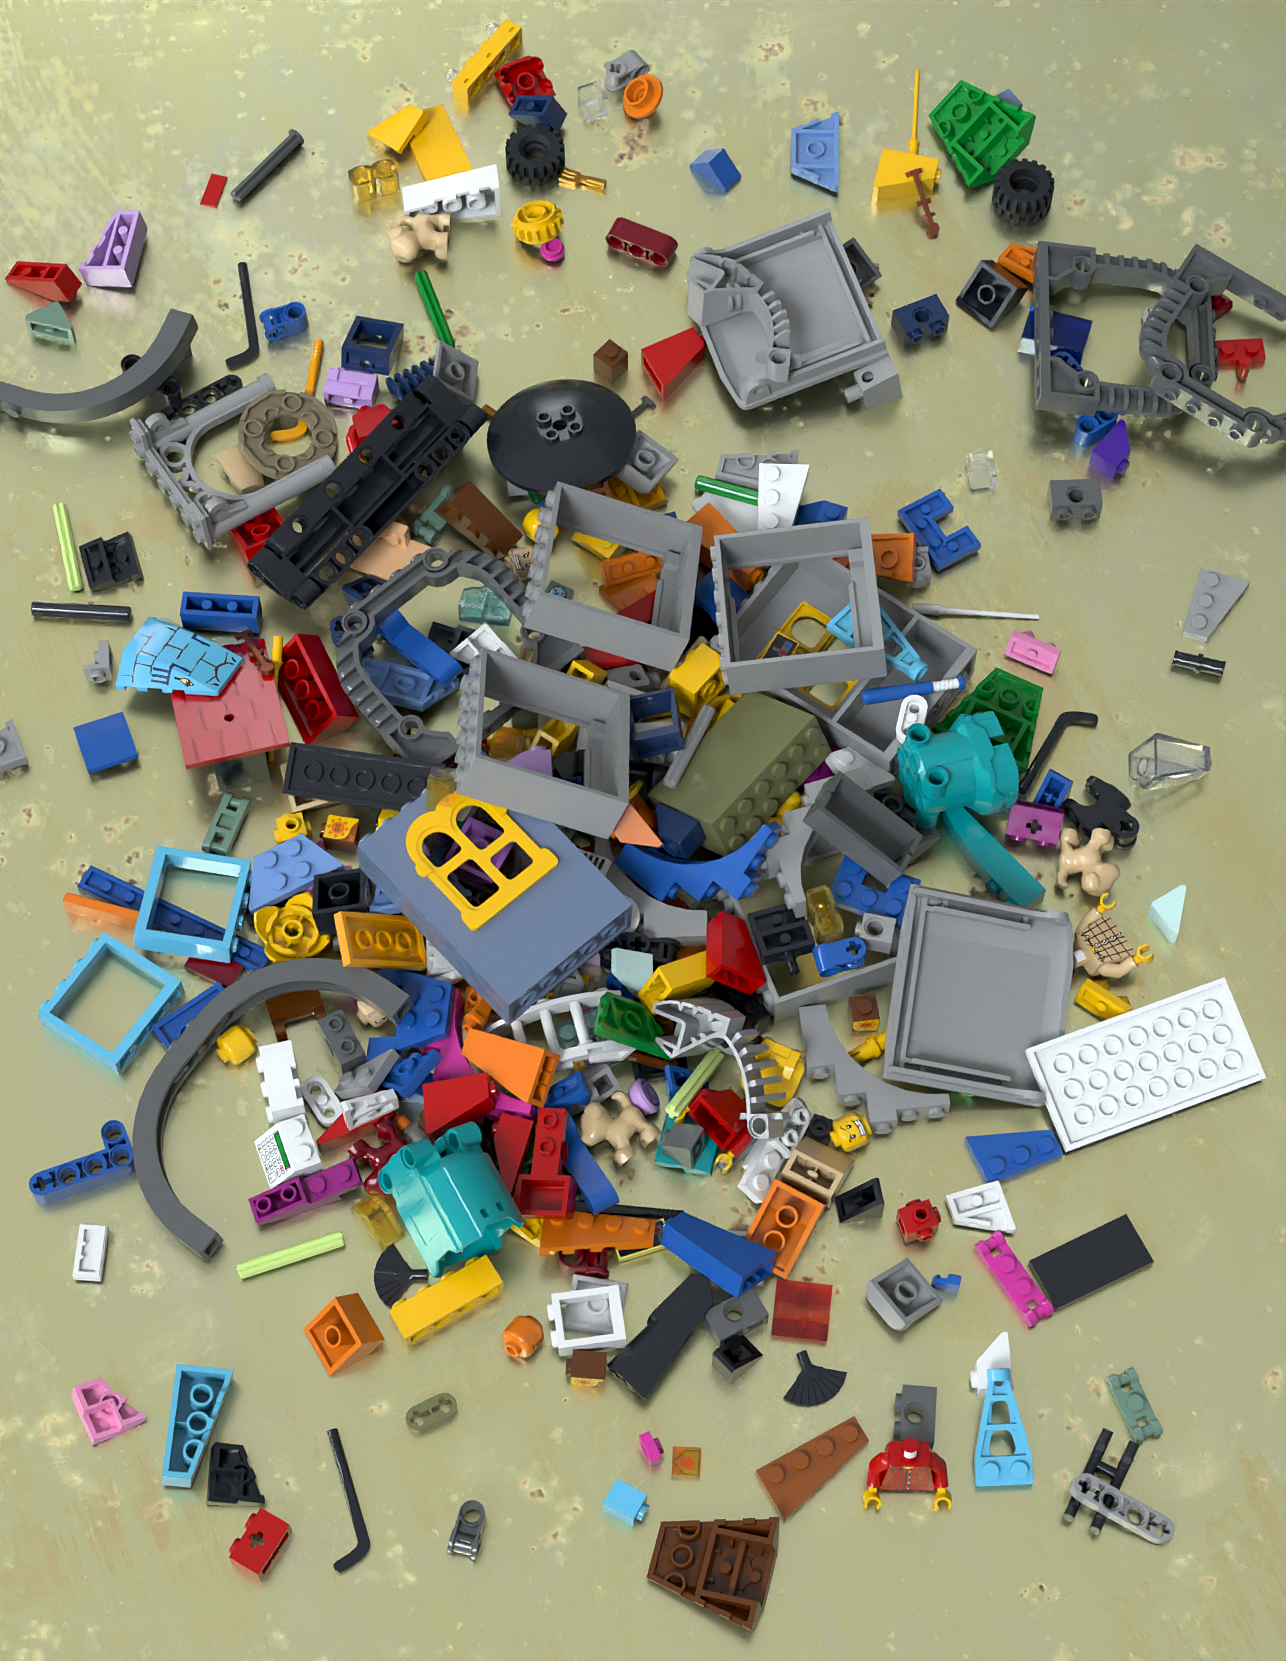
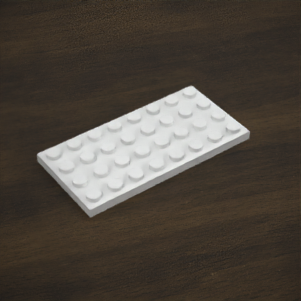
M1225 977L1025 1050L1040 1091L1045 1093L1044 1101L1065 1153L1266 1078Z

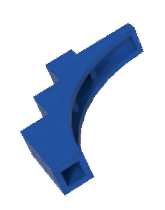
M776 821L765 823L753 838L737 851L712 861H689L673 858L650 846L626 843L614 863L660 902L670 899L674 900L681 893L682 889L686 890L698 901L708 898L712 899L719 892L720 888H723L738 901L747 897L751 898L758 890L759 885L757 883L762 876L755 870L759 869L764 863V855L767 850L772 849L779 841L780 837L778 834L783 827Z

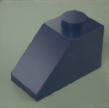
M518 95L508 115L525 125L531 124V127H536V123L541 124V128H545L547 125L551 127V132L554 130L559 132L567 112L553 96Z
M658 803L656 813L659 833L665 845L664 849L673 857L679 856L688 860L706 838L699 820Z

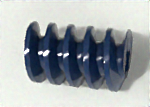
M429 357L428 362L423 360L420 362V366L412 365L411 371L404 369L402 375L395 373L393 379L387 377L385 379L386 385L392 398L395 401L398 399L401 401L428 375H433V360Z

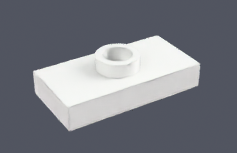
M80 1224L72 1276L74 1280L102 1281L109 1232L108 1225Z

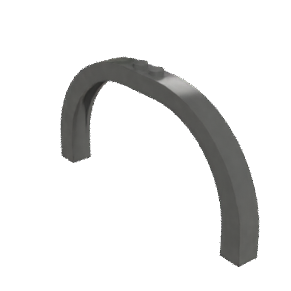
M171 308L157 337L147 352L132 367L118 377L91 389L73 393L53 394L33 391L0 381V410L16 418L21 416L41 422L58 424L87 422L123 411L150 395L174 372L189 349L199 328L193 314Z
M327 958L294 959L266 966L240 978L214 997L196 1018H192L188 1022L183 1034L172 1041L168 1052L156 1066L146 1083L137 1107L132 1134L134 1167L141 1190L154 1214L174 1237L206 1262L224 1241L218 1232L181 1204L168 1180L162 1153L164 1124L172 1100L187 1076L215 1044L217 1037L254 1006L276 996L295 991L324 990L353 997L372 1007L397 1026L414 1007L410 995L371 970L361 967H343L341 960Z

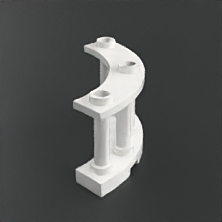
M599 988L593 992L574 994L552 1000L540 999L509 1026L501 1019L483 1027L484 1030H482L483 1032L503 1038L513 1032L515 1041L527 1044L523 1026L541 1019L549 1051L560 1055L555 1073L573 1068V1062L586 1059L589 1060V1064L622 1061L636 1050L633 1047L609 1039L594 1043L589 1038L582 1009L599 1007L600 997L607 991L621 996L620 990H608V988ZM571 1011L579 1043L575 1047L563 1050L559 1047L551 1016ZM494 1080L497 1083L499 1092L507 1096L514 1095L503 1085Z

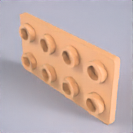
M392 521L353 562L350 568L388 581L393 572L403 569L410 564L411 559L415 555L422 554L431 547L411 540L409 527ZM353 535V542L357 546H361V539ZM341 539L323 556V558L341 541ZM336 553L337 561L345 564L344 556Z

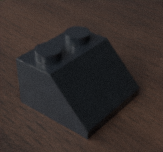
M981 260L955 301L990 328H995L1018 306L1029 287L995 261Z

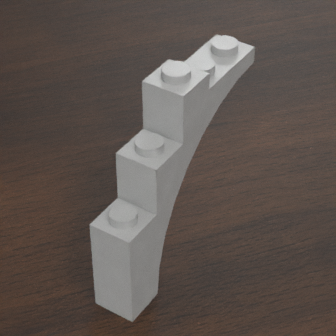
M865 767L843 773L874 797L873 785ZM832 777L804 784L805 795L801 796L803 808L782 813L783 824L781 826L783 828L780 831L781 837L772 849L767 850L764 855L765 861L760 867L761 870H766L769 879L776 877L779 888L784 887L786 906L788 909H793L796 918L807 915L806 898L801 880L809 853L821 837L820 834L805 824L803 819L811 805L815 802L814 800L823 784Z
M592 835L595 851L591 853L612 861L605 877L623 895L631 898L639 908V933H643L648 938L675 939L679 941L680 947L706 946L707 923L712 920L708 911L682 909L667 905L648 896L636 887L623 873L621 868L614 863L617 857L613 847V838L609 836L608 839Z
M826 1004L798 1008L802 1051L806 1053L804 1058L806 1077L823 1079L833 1074L837 1105L844 1104L851 1107L864 1102L867 1122L871 1132H876L877 1134L890 1133L892 1130H896L898 1119L912 1121L922 1116L940 1118L949 1113V1094H925L907 1091L885 1083L861 1067L851 1058L839 1042L830 1024Z

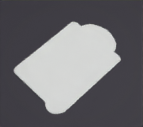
M705 492L702 497L693 501L692 506L696 512L707 503L712 504L738 533L756 531L758 528V506Z

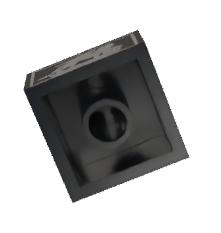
M360 868L314 875L312 916L320 936L337 933L334 914L340 911L369 913V907L373 903L374 888L370 878Z

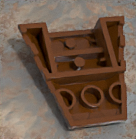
M743 1518V1520L730 1521L714 1519V1521L700 1522V1520L661 1522L647 1579L753 1631L765 1608L778 1555L780 1518Z

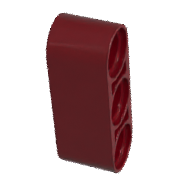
M622 217L616 218L605 237L607 244L612 248L661 267H666L678 248V242L673 237Z

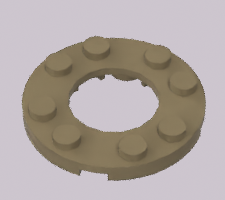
M280 389L264 393L248 404L240 418L238 443L243 456L258 472L276 480L289 475L326 454L332 460L336 451L338 430L333 415L322 402L301 391L299 394L285 392L286 389ZM280 416H291L300 419L311 431V445L304 453L297 456L276 454L268 448L264 441L263 432L265 426L271 420Z

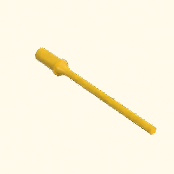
M919 69L915 70L912 137L908 141L909 153L918 155V147L920 145L917 139Z
M281 636L273 637L272 661H270L274 666L273 677L277 690L278 674L281 665H283V637ZM274 750L268 751V762H273Z

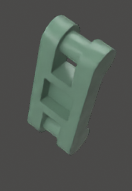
M449 484L443 486L438 497L423 515L413 522L410 528L413 534L417 536L422 535L425 537L424 540L430 544H433L450 524L436 514L434 510L455 489Z
M225 792L202 843V851L207 853L213 851L221 856L229 857L243 820L251 808L252 799L247 797L241 799L235 797L234 793ZM231 807L237 808L236 812L229 809ZM217 836L224 838L222 843L215 841Z
M1132 1366L1124 1369V1373L1119 1375L1113 1373L1106 1376L1108 1387L1133 1441L1138 1444L1145 1441V1437L1150 1435L1156 1437L1163 1434L1162 1426L1151 1408L1135 1368ZM1128 1383L1131 1391L1123 1393L1121 1386ZM1145 1419L1147 1425L1140 1427L1137 1421Z

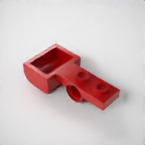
M539 1108L531 1174H517L514 1202L524 1219L571 1220L573 1218L577 1182L571 1175H561L562 1165H565L568 1157V1146L565 1140L568 1111L565 1108Z

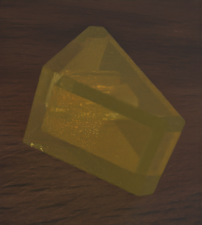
M432 766L427 779L425 809L435 810L437 805L453 807L456 782L453 780L456 771L454 768Z
M369 1195L351 1207V1211L382 1252L391 1244H395L405 1237L390 1208L377 1195Z

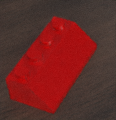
M296 633L283 647V665H281L278 674V689L305 744L316 745L344 733L359 718V715L352 701L344 692L337 671L319 635Z

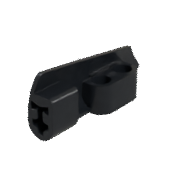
M586 749L577 750L576 753L563 751L553 761V766L562 780L581 775L584 778V752ZM629 760V787L641 779L643 785L638 794L651 810L656 811L648 794L665 777L671 765Z
M690 1274L650 1314L647 1326L607 1364L609 1370L632 1392L636 1391L643 1399L648 1398L673 1360L713 1306L710 1279L703 1274Z

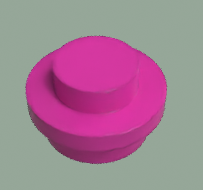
M557 238L543 243L541 246V255L548 261H558L565 254V247Z

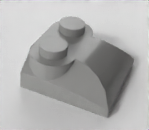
M441 340L438 341L433 376L437 377L463 404L468 406L474 402L479 361Z
M638 430L636 432V444L633 453L616 476L637 492L651 494L654 492L657 484L678 462L679 458L641 430Z
M909 1258L904 1259L873 1278L866 1285L869 1302L886 1323L898 1331L908 1329L914 1321L943 1302V1299Z

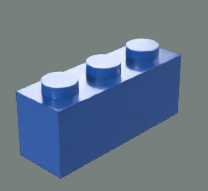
M183 591L180 617L182 625L186 629L242 632L249 629L252 633L259 634L262 607L259 596Z

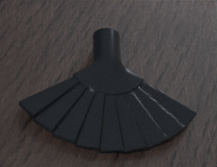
M394 1243L388 1246L380 1255L374 1270L375 1289L380 1299L391 1309L392 1305L398 1301L411 1282L428 1280L429 1278L428 1269L410 1268Z
M806 1350L797 1353L796 1356L801 1366V1372L783 1399L800 1406L820 1405L834 1397L841 1389L847 1372L813 1365Z

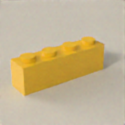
M487 1255L481 1258L477 1256L466 1262L464 1268L457 1272L452 1270L444 1274L438 1283L432 1286L430 1284L425 1285L416 1292L417 1295L408 1300L406 1298L401 1299L392 1305V1309L389 1310L390 1319L407 1347L504 1291L503 1281Z

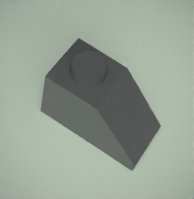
M675 1123L672 1130L667 1129L661 1139L663 1155L692 1170L705 1149L704 1128L699 1125Z

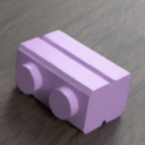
M337 367V369L329 368L323 388L325 403L360 408L365 405L371 408L374 407L379 391L378 375L363 371H350L341 367Z

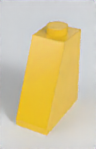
M883 148L873 185L872 201L919 195L913 176L907 178L905 174L918 168L922 169V173L918 174L924 194L932 193L934 184H939L942 169H938L939 159Z
M706 951L659 966L637 994L642 1004L647 1005L653 1016L657 1015L652 1009L654 1003L689 998L714 983L715 980L706 977Z

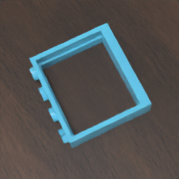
M157 846L133 934L135 948L230 963L232 953L236 952L239 947L237 933L242 931L244 927L245 915H242L243 908L248 909L250 893L247 892L249 886L251 887V860ZM167 866L239 877L223 941L151 930Z
M104 932L100 938L94 939L84 958L77 960L68 978L63 979L58 984L56 993L52 998L46 1000L41 1005L38 1016L43 1026L120 1075L153 1033L151 1026L167 1015L185 991L181 980ZM108 950H111L165 985L112 1053L56 1017Z

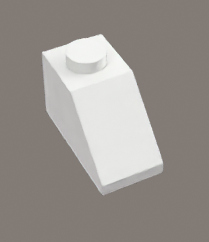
M1002 1332L977 1360L974 1371H970L971 1388H976L977 1397L985 1396L988 1382L987 1369L1010 1368V1385L1013 1390L1008 1332ZM994 1381L996 1386H1001L1004 1381Z

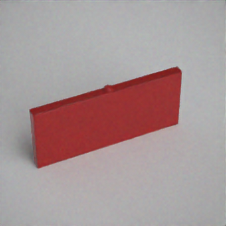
M211 173L200 205L212 208L217 207L228 179L226 176Z

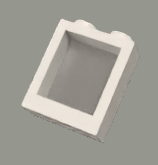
M619 1285L551 1294L552 1303L547 1304L549 1321H555L556 1330L550 1332L552 1347H558L559 1356L572 1355L573 1350L601 1351L626 1346ZM607 1299H608V1301H609V1308H610V1315H611V1316H609V1309H608Z

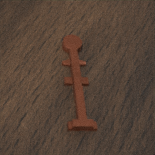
M918 168L908 171L905 174L907 178L913 176L921 200L916 202L917 206H923L925 215L921 216V219H927L928 222L927 233L929 235H936L940 228L933 221L932 217L936 214L935 212H930L928 204L931 203V199H926L918 174L922 173V169Z
M247 629L237 633L235 639L237 641L241 639L245 641L252 652L248 656L250 659L256 657L258 661L254 665H261V673L263 675L273 674V664L267 663L270 659L263 658L261 654H264V650H258L249 637L253 635L252 631Z

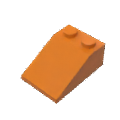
M775 1179L745 1239L776 1252L777 1256L772 1273L787 1279L827 1204L780 1179Z

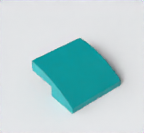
M666 1113L654 1160L656 1165L682 1168L686 1173L712 1176L719 1146L705 1131V1149L692 1170L663 1155L661 1139L667 1129L672 1130L675 1120L678 1118H669V1114ZM686 1114L684 1124L698 1125L689 1114Z

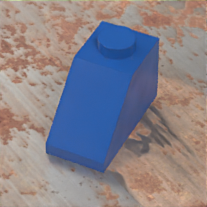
M825 500L799 506L794 526L847 520L848 507Z

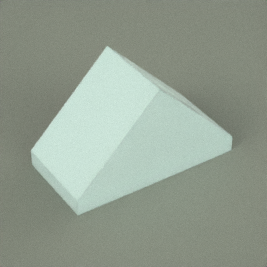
M1180 885L1153 901L1147 913L1168 942L1175 944L1179 933L1187 887L1185 885Z
M614 948L611 955V972L635 998L638 997L637 994L653 974V954Z

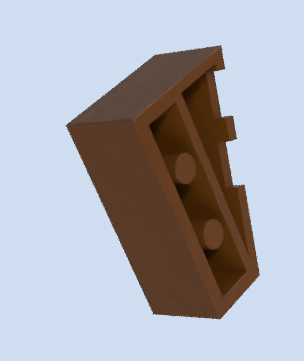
M471 481L452 490L434 510L436 514L481 548L484 553L498 559L506 556L509 550L523 536Z

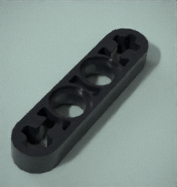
M227 375L162 409L158 413H163L169 421L178 419L177 412L180 418H184L190 415L183 412L186 406H194L196 408L194 412L211 404L204 401L207 395H216L217 399L215 401L243 388L242 380L237 375ZM229 385H232L233 387H236V388L232 390V388H230V387L228 388V386H229Z

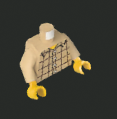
M1104 893L1100 897V905L1097 908L1093 907L1080 920L1074 932L1073 968L1083 965L1091 976L1102 975L1121 978L1138 968L1139 963L1150 964L1153 962L1154 955L1152 953L1146 957L1142 956L1144 952L1150 949L1147 944L1139 946L1136 953L1108 914L1103 916V912L1112 911L1116 907V900L1109 906L1104 905L1103 901L1109 897V893Z

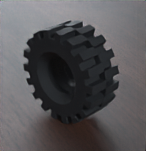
M536 123V127L526 124V129L523 130L522 127L517 128V134L512 132L510 139L506 141L507 170L509 169V174L512 177L515 175L516 181L520 182L523 179L525 185H530V182H534V186H539V182L543 181L544 185L549 183L550 178L553 181L557 179V173L561 175L565 166L563 138L561 136L558 137L556 130L551 132L550 126L546 125L545 128H541V124ZM534 152L544 155L543 158L538 160H531L526 156Z

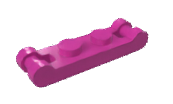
M999 1230L990 1234L991 1238L988 1240H981L974 1244L978 1255L1028 1326L1032 1327L1038 1323V1319L1042 1316L1048 1317L1054 1313L1052 1304L1041 1293ZM994 1248H997L1000 1252L996 1257H993L990 1253ZM1034 1301L1037 1307L1030 1309L1027 1305Z

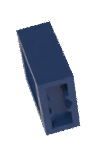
M356 315L342 345L341 368L389 376L403 346L404 324ZM358 339L387 343L388 346L386 349L356 343Z
M674 687L630 696L629 747L633 760L685 749L680 709ZM672 712L673 725L637 733L635 719Z

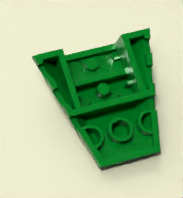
M962 80L955 85L928 115L969 188L994 181L1000 167L1003 168L1007 162L1011 164L1012 160L1022 153L1030 143L1036 120L1034 114L1026 112L1016 105L1009 104L999 97L992 96L984 90Z
M996 667L976 686L970 695L967 694L955 709H951L940 723L937 722L932 727V732L937 734L948 731L960 714L973 715L977 712L994 711L1004 735L989 738L992 746L1008 743L1018 767V774L1027 773L1043 687Z

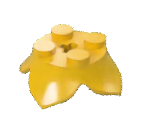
M309 892L293 896L283 908L266 906L254 912L255 930L265 944L264 951L266 956L272 962L279 963L313 957L329 944L330 934L320 936L312 916L313 896ZM295 931H298L297 936H289V934H293Z

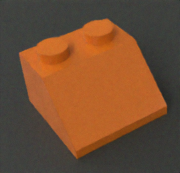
M358 1293L335 1297L304 1328L306 1335L330 1376L367 1357L385 1340Z

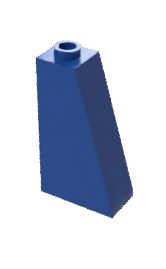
M681 1212L676 1217L669 1218L662 1227L663 1235L660 1243L662 1246L737 1299L772 1274L777 1256L776 1252L688 1213Z

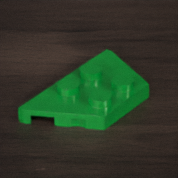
M608 991L600 997L594 1028L595 1035L670 1061L672 1060L655 1041L656 1037H662L665 1033L655 1021L647 1005Z

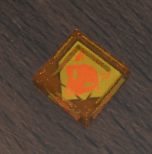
M673 1446L671 1477L700 1478L702 1448Z

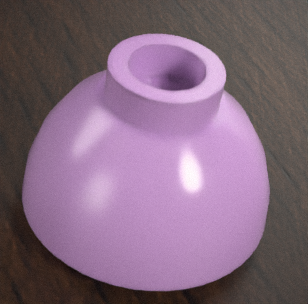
M641 1078L635 1080L627 1094L632 1104L645 1115L659 1111L660 1101L651 1084Z

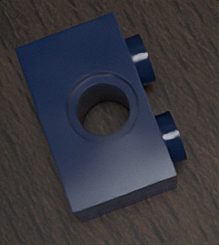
M937 294L893 310L891 325L903 346L917 344L927 337L937 336L948 329L949 314Z

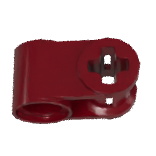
M606 1247L601 1252H591L590 1249H576L574 1254H562V1251H559L558 1268L566 1275L578 1274L607 1279L610 1275V1272L607 1270L608 1257L612 1254V1249ZM567 1255H574L578 1260L575 1263L569 1264L563 1258Z

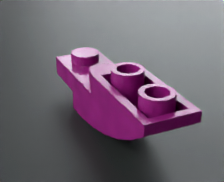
M349 1158L307 1178L300 1179L297 1177L248 1200L256 1224L262 1225L294 1217L342 1199V1194L362 1186L363 1181L356 1161L353 1158Z

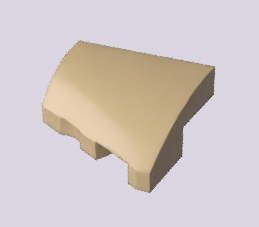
M239 444L215 455L217 463L227 474L231 485L239 495L252 493L264 488L263 474L248 463L241 452Z

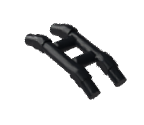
M1103 1427L1082 1473L1094 1476L1097 1471L1111 1478L1109 1485L1120 1490L1140 1445L1129 1440L1117 1468L1101 1461L1114 1433ZM1085 1481L1079 1484L1082 1487V1493L1090 1491L1086 1488L1087 1483ZM1097 1490V1491L1094 1492V1493L1096 1494V1496H1097V1494H1098L1100 1491ZM1105 1494L1103 1496V1503L1107 1508L1111 1509L1115 1498L1110 1494ZM1071 1496L1063 1514V1518L1068 1522L1074 1520L1081 1505V1502L1077 1501L1073 1496ZM1096 1512L1089 1528L1090 1532L1099 1535L1107 1517Z

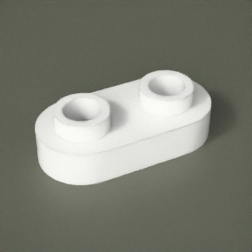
M910 695L901 704L896 725V738L901 744L905 741L906 735L904 733L910 725L914 723L925 725L928 705L926 700L919 695ZM913 709L919 710V712L915 714L911 713L910 711Z
M313 1076L304 1081L301 1090L305 1102L318 1122L325 1127H330L343 1113L340 1101L327 1081L322 1077ZM314 1090L321 1091V1093L318 1096H313L311 1094ZM329 1111L335 1113L332 1117H326L325 1114Z

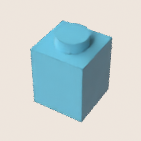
M617 1478L603 1502V1511L634 1527L637 1519L640 1521L644 1519L650 1505L646 1504V1493Z

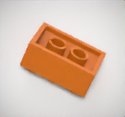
M637 793L629 800L628 806L610 836L613 839L618 838L621 843L659 847L663 844L659 833L657 817Z

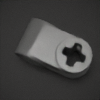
M629 50L606 64L605 72L607 76L605 78V87L609 91H621L633 79L649 72V65L635 50Z

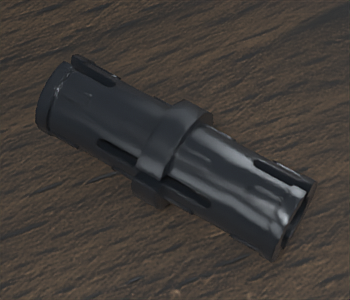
M1175 650L1172 666L1194 670L1196 674L1203 672L1223 677L1226 661L1203 657L1204 654L1200 653L1193 655Z

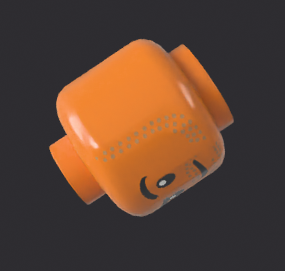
M530 1315L515 1317L502 1334L506 1352L513 1357H530L544 1339L542 1324Z

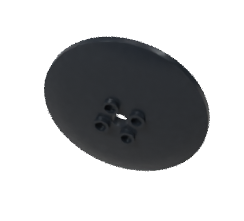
M578 379L551 380L521 390L509 398L497 410L487 432L488 454L497 472L512 485L525 491L547 495L549 490L553 491L557 481L584 490H589L603 484L625 466L636 444L635 419L626 402L618 394L602 385ZM559 426L566 427L564 430L557 431L555 429Z

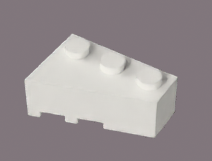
M291 1040L260 1046V1057L255 1058L258 1072H264L265 1081L260 1083L263 1097L269 1098L270 1106L266 1107L268 1122L277 1124L278 1122L304 1114L307 1124H309Z

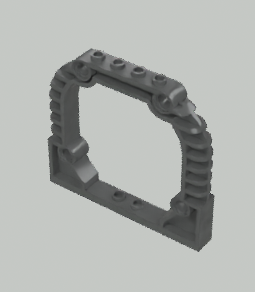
M1038 241L1033 255L1036 410L1094 416L1096 410L1104 411V414L1115 412L1121 416H1125V414H1132L1133 417L1138 418L1140 416H1147L1148 419H1154L1155 417H1162L1164 419L1183 413L1184 410L1155 394L1150 387L1099 381L1098 376L1092 371L1082 370L1077 372L1060 357L1050 356V343L1053 339V328H1050V324L1053 318V309H1049V296H1053L1069 286L1077 290H1084L1089 287L1090 283L1143 288L1162 295L1178 269L1172 270L1167 267L1166 263L1161 261L1159 264L1153 262L1150 258L1139 260L1135 256L1124 258V255L1114 257L1110 256L1109 253L1098 255L1096 254L1095 247ZM1207 296L1198 308H1184L1177 319L1187 328L1188 363L1186 367L1189 371V377L1211 389L1213 382H1216L1218 377V367H1215L1217 348L1214 347L1216 329L1213 328L1215 310L1212 309L1211 296Z
M1195 244L1140 330L1139 353L1145 361V370L1152 378L1150 383L1151 389L1166 401L1245 447L1253 448L1260 442L1265 444H1274L1277 441L1286 442V412L1272 415L1258 407L1242 408L1189 377V371L1185 364L1169 353L1167 335L1184 308L1196 309L1201 305L1205 297L1222 295L1225 289L1286 324L1285 295L1200 245Z
M431 547L424 553L415 555L411 559L410 564L403 569L393 572L388 581L383 585L374 587L365 599L355 602L350 607L349 611L342 618V627L345 633L339 643L336 667L344 692L399 758L446 764L448 769L455 764V756L459 748L450 732L425 729L422 720L418 716H401L363 670L362 653L375 642L378 635V624L428 585L444 587L458 577H466L480 581L492 590L522 624L520 629L521 638L525 648L533 652L532 663L567 674L573 660H586L587 658L585 650L580 644L539 632L540 636L535 639L528 637L530 633L538 631L524 627L525 616H522V609L525 601H528V597L525 596L526 586L501 560L481 551L454 550L446 553L440 547ZM435 561H443L440 566H431ZM356 623L362 624L359 629L351 630L352 625ZM499 701V705L492 711H485L483 713L482 741L523 709ZM410 728H418L416 734H406Z

